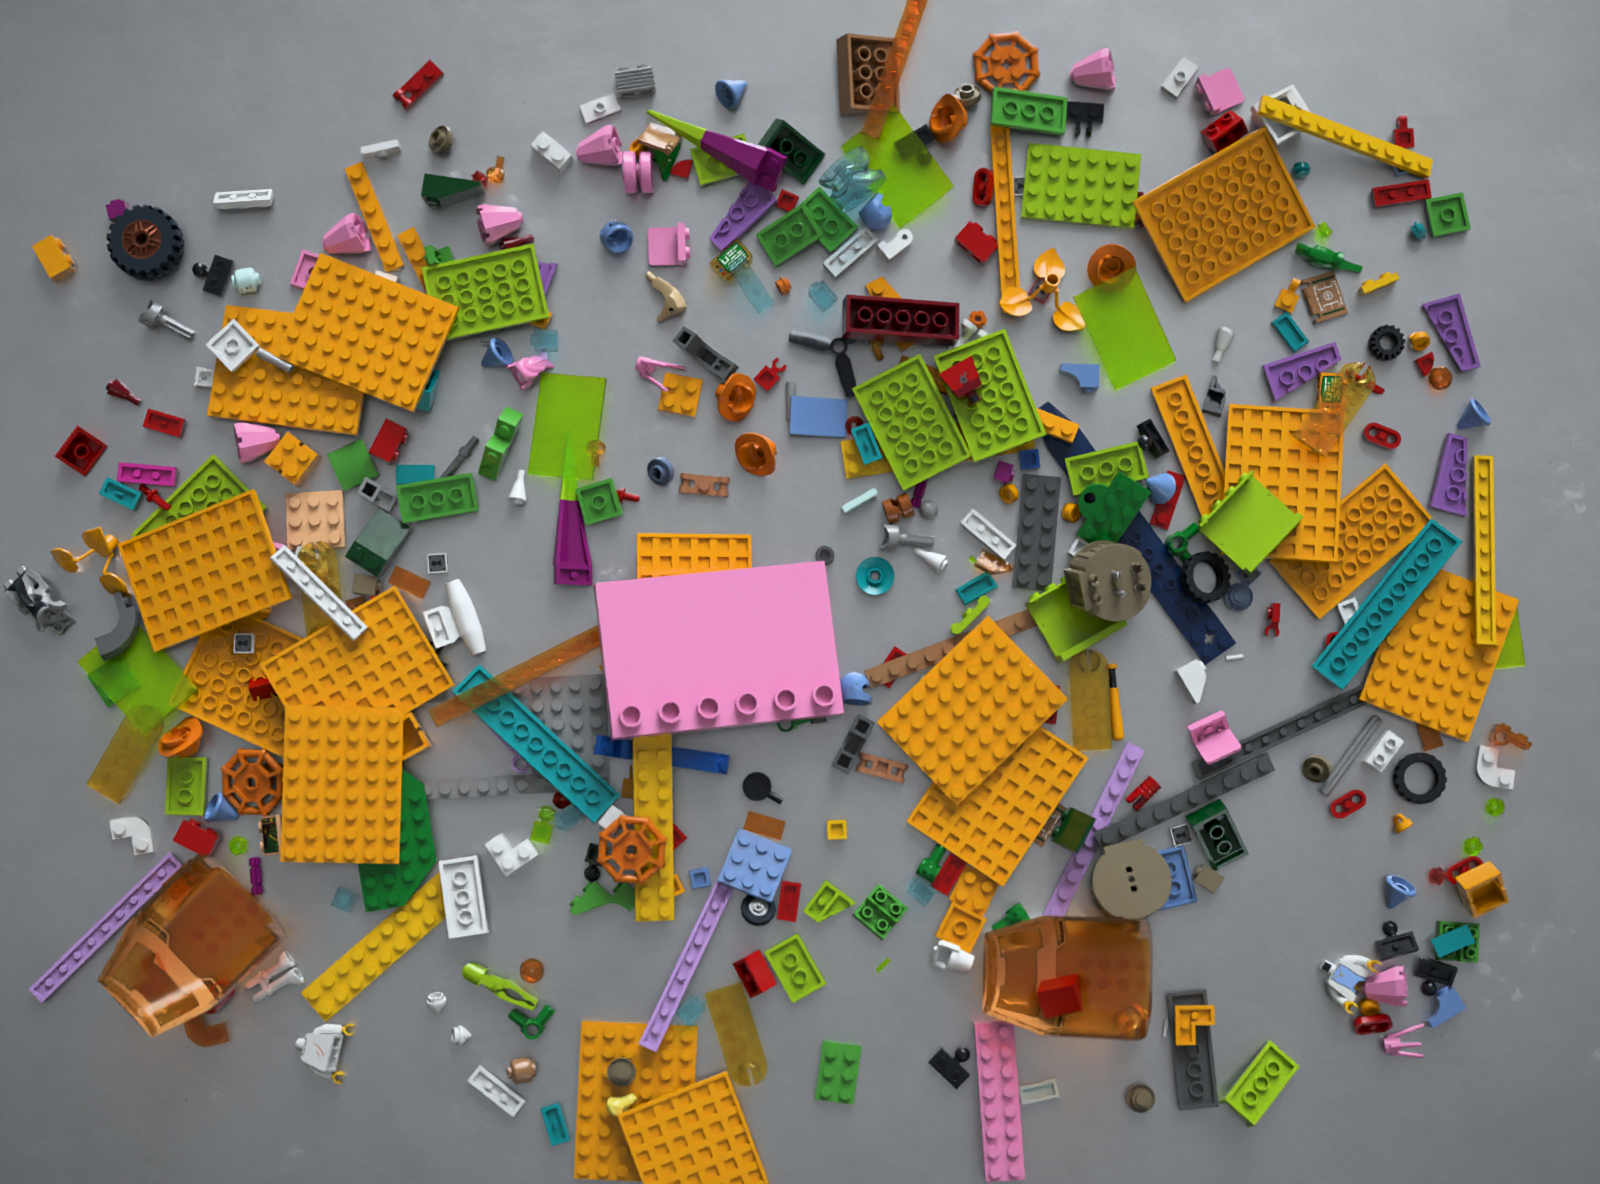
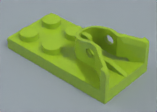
M1138 441L1065 458L1073 496L1080 495L1081 491L1090 484L1102 483L1109 486L1118 471H1121L1135 481H1146L1149 478L1143 451L1139 447Z
M1268 1041L1227 1095L1219 1099L1218 1102L1220 1104L1226 1103L1246 1121L1248 1128L1255 1126L1300 1066L1274 1043Z

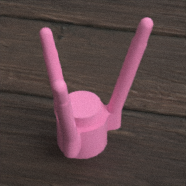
M642 356L638 358L635 366L636 371L640 372L639 376L646 378L665 392H668V389L650 377L648 373H653L655 366L685 369V366L655 361Z
M1425 1024L1416 1025L1394 1034H1387V1038H1383L1384 1053L1389 1054V1056L1398 1055L1424 1058L1423 1054L1400 1051L1401 1048L1419 1047L1421 1043L1400 1044V1039H1396V1037L1423 1028Z

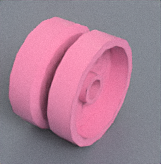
M624 151L623 182L625 193H636L638 181H640L642 193H652L653 167L651 151H641L639 163H637L634 151Z

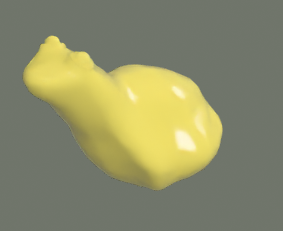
M633 1093L623 1097H610L606 1103V1108L610 1115L618 1117L617 1114L628 1110L636 1102L637 1097Z

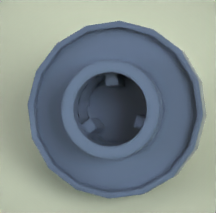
M657 457L648 463L647 472L655 484L665 485L671 482L674 477V469L667 459Z
M1243 583L1230 585L1227 588L1228 592L1224 595L1226 605L1234 611L1247 609L1253 601L1251 589Z

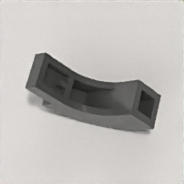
M684 326L672 341L696 363L726 382L739 368L735 363L708 346L696 333Z
M121 591L113 593L120 615L117 626L110 633L94 638L103 661L123 653L132 644L137 635L139 627L137 610L134 606L130 605L128 597H124Z

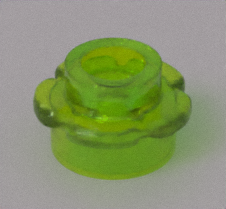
M1325 221L1320 224L1317 223L1318 228L1316 230L1321 237L1324 238L1326 236L1330 238L1329 235L1333 231Z
M1491 798L1486 805V811L1491 816L1498 817L1499 814H1503L1505 811L1504 802L1500 798Z
M235 836L229 841L228 848L234 855L243 854L247 850V841L245 838Z
M1477 837L1467 838L1464 842V851L1472 856L1478 855L1483 849V844Z

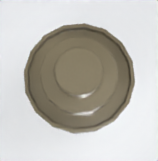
M964 84L957 87L953 92V95L964 107H971L981 100V90L975 85Z
M441 125L431 133L429 148L433 152L440 154L451 147L453 142L451 129Z
M1315 754L1309 756L1304 761L1303 772L1309 780L1321 783L1330 777L1332 766L1325 757Z
M616 1058L608 1066L607 1075L610 1082L615 1086H627L632 1083L636 1076V1067L628 1058Z
M1142 1083L1135 1084L1127 1091L1126 1102L1133 1111L1145 1113L1154 1106L1155 1094L1147 1085Z

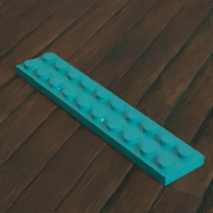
M1431 518L1311 668L1343 691L1463 541Z
M480 664L452 691L464 705L593 824L620 797V794Z

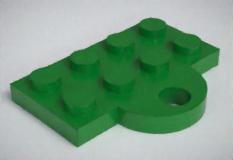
M1121 471L1117 472L1109 486L1102 483L1088 485L1081 491L1078 498L1079 510L1086 519L1076 535L1088 543L1104 540L1117 543L1151 494V491ZM1093 493L1095 495L1094 501L1086 502L1084 500L1085 494Z

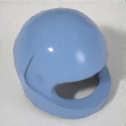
M879 192L859 211L862 222L872 230H881L887 227L892 218L891 207H885L882 204L883 195Z
M610 221L600 230V241L605 249L611 252L622 253L633 243L632 229L621 221Z
M852 672L842 677L840 685L843 703L859 706L872 703V697L862 690L870 687L869 681L864 675Z

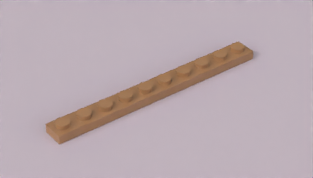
M1028 609L994 621L1008 637L1037 626ZM972 630L864 670L870 688L872 689L939 663Z

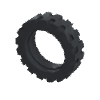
M1210 551L1196 553L1189 556L1187 560H1184L1182 563L1183 567H1180L1179 570L1181 573L1179 582L1181 581L1182 585L1180 586L1186 592L1185 595L1188 598H1192V601L1199 602L1200 604L1211 603L1221 599L1228 592L1227 588L1231 584L1229 582L1231 573L1229 574L1228 572L1229 567L1225 565V560L1222 557L1219 558L1218 554L1211 553ZM1199 562L1209 564L1216 573V586L1210 593L1202 592L1194 582L1193 572Z
M1427 753L1409 754L1402 758L1394 768V788L1397 789L1400 797L1402 796L1404 800L1413 804L1433 802L1441 796L1442 791L1446 788V770L1443 768L1441 761L1437 760L1433 755ZM1416 762L1428 764L1435 774V784L1425 794L1411 792L1404 782L1406 769Z

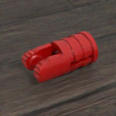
M1149 775L1125 800L1130 804L1141 795L1133 805V809L1138 811L1161 789V786Z

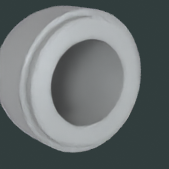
M931 500L924 501L919 507L920 516L926 520L935 518L938 513L937 504Z

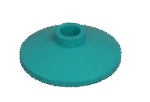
M870 557L862 561L858 566L856 580L864 592L870 595H880L888 591L892 586L894 570L887 560L880 557ZM873 573L878 574L879 578L877 580L871 578Z

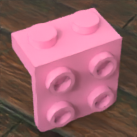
M1230 68L1223 69L1210 76L1203 74L1198 76L1195 82V88L1198 94L1201 95L1204 108L1209 112L1210 116L1244 101V96Z
M677 223V227L648 229V256L651 266L687 265V258H690V247H686V240H689L690 237L689 228L685 227V223Z
M1223 710L1187 726L1194 746L1208 765L1241 750V745L1230 730Z

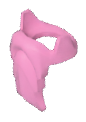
M543 351L538 356L522 358L520 361L514 362L505 368L511 370L516 382L521 386L519 389L521 391L529 388L534 378L545 369L553 368L554 365L548 360L547 354Z

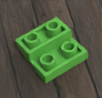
M362 438L327 454L344 491L362 483L364 477L371 479L379 475Z
M878 884L852 916L880 940H883L908 908Z
M1437 921L1436 937L1467 924L1475 943L1440 958L1436 953V960L1478 962L1480 923Z

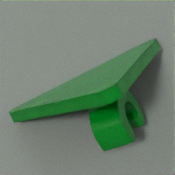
M681 143L677 144L670 155L653 149L655 158L652 161L658 164L662 179L665 182L668 181L670 171L680 151Z

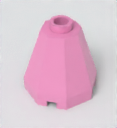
M1109 48L1101 49L1074 64L1073 70H1070L1071 81H1075V84L1078 86L1105 90L1116 89L1115 75L1113 76L1114 64Z
M613 125L604 126L580 142L576 149L577 158L586 164L622 165L624 154L623 151L619 152V146H622L617 129Z
M480 205L475 210L476 215L480 214V219H477V225L481 239L485 241V246L497 243L502 238L520 229L521 223H523L522 214L516 208Z
M351 213L346 215L323 236L322 246L330 254L365 253L371 250L370 237H365V232H368L361 217L358 214Z
M247 423L234 424L235 443L238 448L237 454L240 464L248 463L272 451L280 441L279 432H275L274 428Z
M1395 966L1367 977L1362 985V994H1366V997L1371 1000L1398 1007L1408 1006V1000H1404L1406 999L1405 996H1408L1406 972H1401L1405 970V967Z

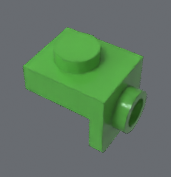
M432 245L424 247L426 253L424 257L428 265L454 260L449 246L439 250Z

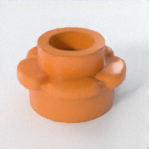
M779 277V280L775 282L781 295L789 294V289L792 288L787 278Z
M979 310L970 313L968 321L972 322L978 329L986 325L987 317H985L983 311Z

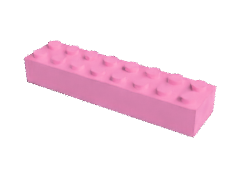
M1010 1020L973 1022L984 1179L986 1182L1025 1180L1014 1022Z

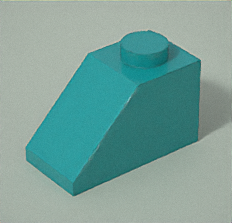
M433 370L417 409L430 410L435 399L441 371Z

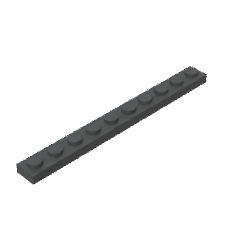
M1363 685L1238 741L1241 745L1239 752L1208 765L1203 758L1192 762L1199 780L1366 705L1367 703L1358 700Z
M1264 753L1093 832L1100 850H1102L1103 847L1115 845L1275 771V768L1268 753Z

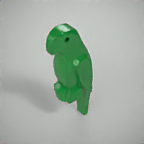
M1298 243L1295 249L1296 255L1306 258L1310 261V264L1320 268L1336 271L1347 270L1357 273L1362 271L1363 266L1344 260V253L1340 251L1335 253L1320 245L1309 247L1302 243Z

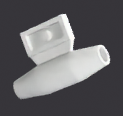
M460 579L445 584L449 607L439 606L423 612L435 648L438 649L452 644L461 637L471 656L486 652L480 621L472 600Z

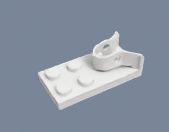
M478 856L438 861L449 939L490 933V929L487 926Z

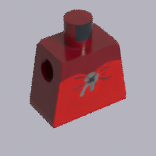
M971 356L939 374L941 381L958 401L967 398L971 406L981 401L976 391L982 388V383Z

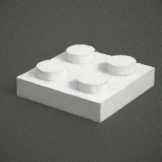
M234 319L206 344L232 373L261 347Z

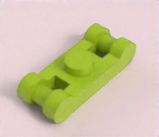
M981 596L977 600V606L973 610L969 608L962 615L964 619L960 623H954L951 626L950 632L953 635H959L989 605V598Z

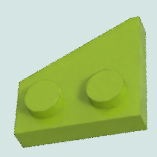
M825 880L803 912L819 923L853 906L856 902Z

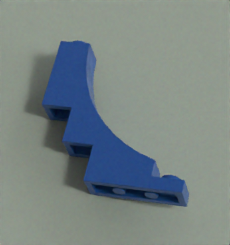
M596 735L593 754L632 760V740H611V737ZM672 747V767L727 774L730 755Z

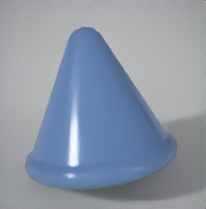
M719 80L715 85L717 98L726 108L735 109L739 104L747 83L745 81Z
M492 338L481 361V365L483 367L512 364L513 354L508 345L499 338Z
M1470 399L1457 427L1465 429L1484 425L1489 426L1491 420L1480 403L1475 399Z
M1161 473L1146 479L1147 489L1151 491L1149 495L1150 500L1156 504H1163L1173 497L1176 490V481L1172 475Z
M218 792L209 801L204 819L207 823L232 821L238 819V814L226 801L222 793Z
M1394 875L1386 878L1387 907L1389 909L1416 895L1415 887L1407 880Z

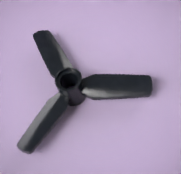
M791 330L788 338L789 342L822 352L830 351L832 356L836 357L835 366L847 398L854 397L855 394L852 388L857 385L851 361L846 352L847 346L854 344L858 339L841 337L831 341L824 336ZM835 344H842L844 350L836 352L833 347Z

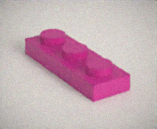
M122 462L118 464L117 482L176 487V467Z

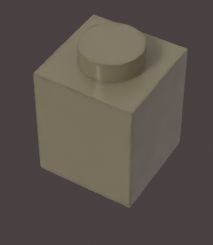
M354 574L352 593L365 596H378V593H381L382 582H380L379 577Z
M1202 864L1201 867L1197 866L1192 874L1195 883L1215 894L1225 878L1205 864Z

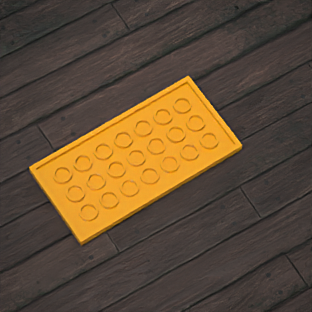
M1385 463L1340 500L1337 563L1270 559L1268 562L1319 620L1411 543L1432 517Z

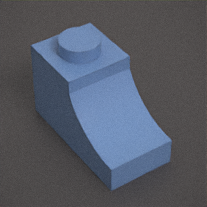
M1061 363L1059 366V374L1071 377L1077 383L1078 390H1083V393H1094V390L1099 388V364Z
M1444 986L1436 991L1437 995L1433 996L1435 999L1434 1011L1425 1020L1429 1027L1435 1028L1466 1009V1006L1453 987L1447 988V986Z

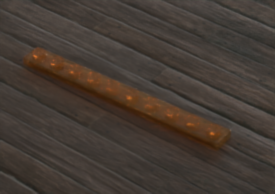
M907 0L861 131L863 135L877 140L880 138L927 0Z
M598 625L429 709L428 712L436 728L600 647Z

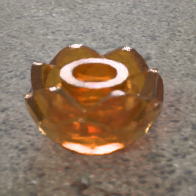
M1439 366L1430 371L1428 381L1434 389L1443 390L1451 385L1453 377L1449 369Z
M531 958L521 964L520 976L528 983H536L543 977L544 967L540 961Z

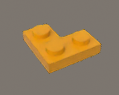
M1174 1005L1175 1045H1196L1195 1025H1215L1214 1005Z

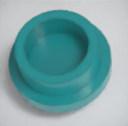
M1297 162L1293 165L1292 174L1298 178H1304L1311 173V168L1307 162Z
M1414 222L1410 229L1418 240L1426 238L1425 233H1427V230L1423 224Z

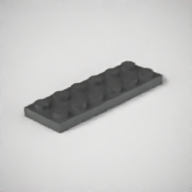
M1022 474L1012 588L1045 591L1044 588L1052 584L1061 477Z
M1207 990L1167 992L1179 1110L1219 1107L1210 1025H1195L1196 1045H1175L1174 1005H1208Z

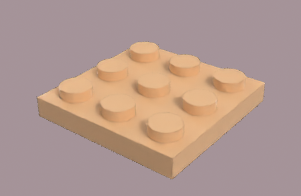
M343 490L285 493L287 546L290 551H296L298 546L308 550L346 548Z

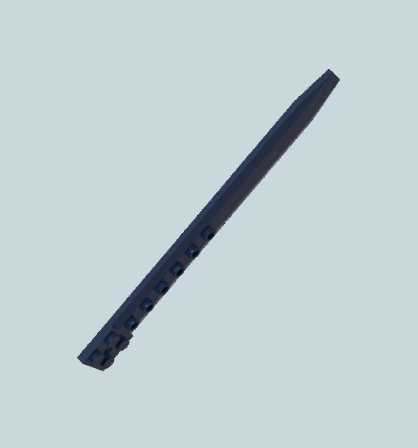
M1046 402L1038 408L1071 421L1050 402ZM1080 428L1072 444L1048 434L1042 437L1047 450L1068 479L1069 475L1065 458L1096 451ZM1087 493L1084 496L1086 502H1093L1095 499L1093 493ZM1138 511L1117 543L1132 546L1141 552L1151 572L1150 592L1204 665H1207L1235 645L1236 642L1207 603L1200 604L1199 602H1194L1191 600L1192 598H1188L1185 595L1186 592L1180 586L1182 585L1181 581L1179 582V576H1181L1179 564L1142 513ZM1207 633L1214 636L1212 644L1204 641Z

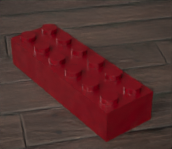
M847 294L842 301V338L954 346L959 340V303Z

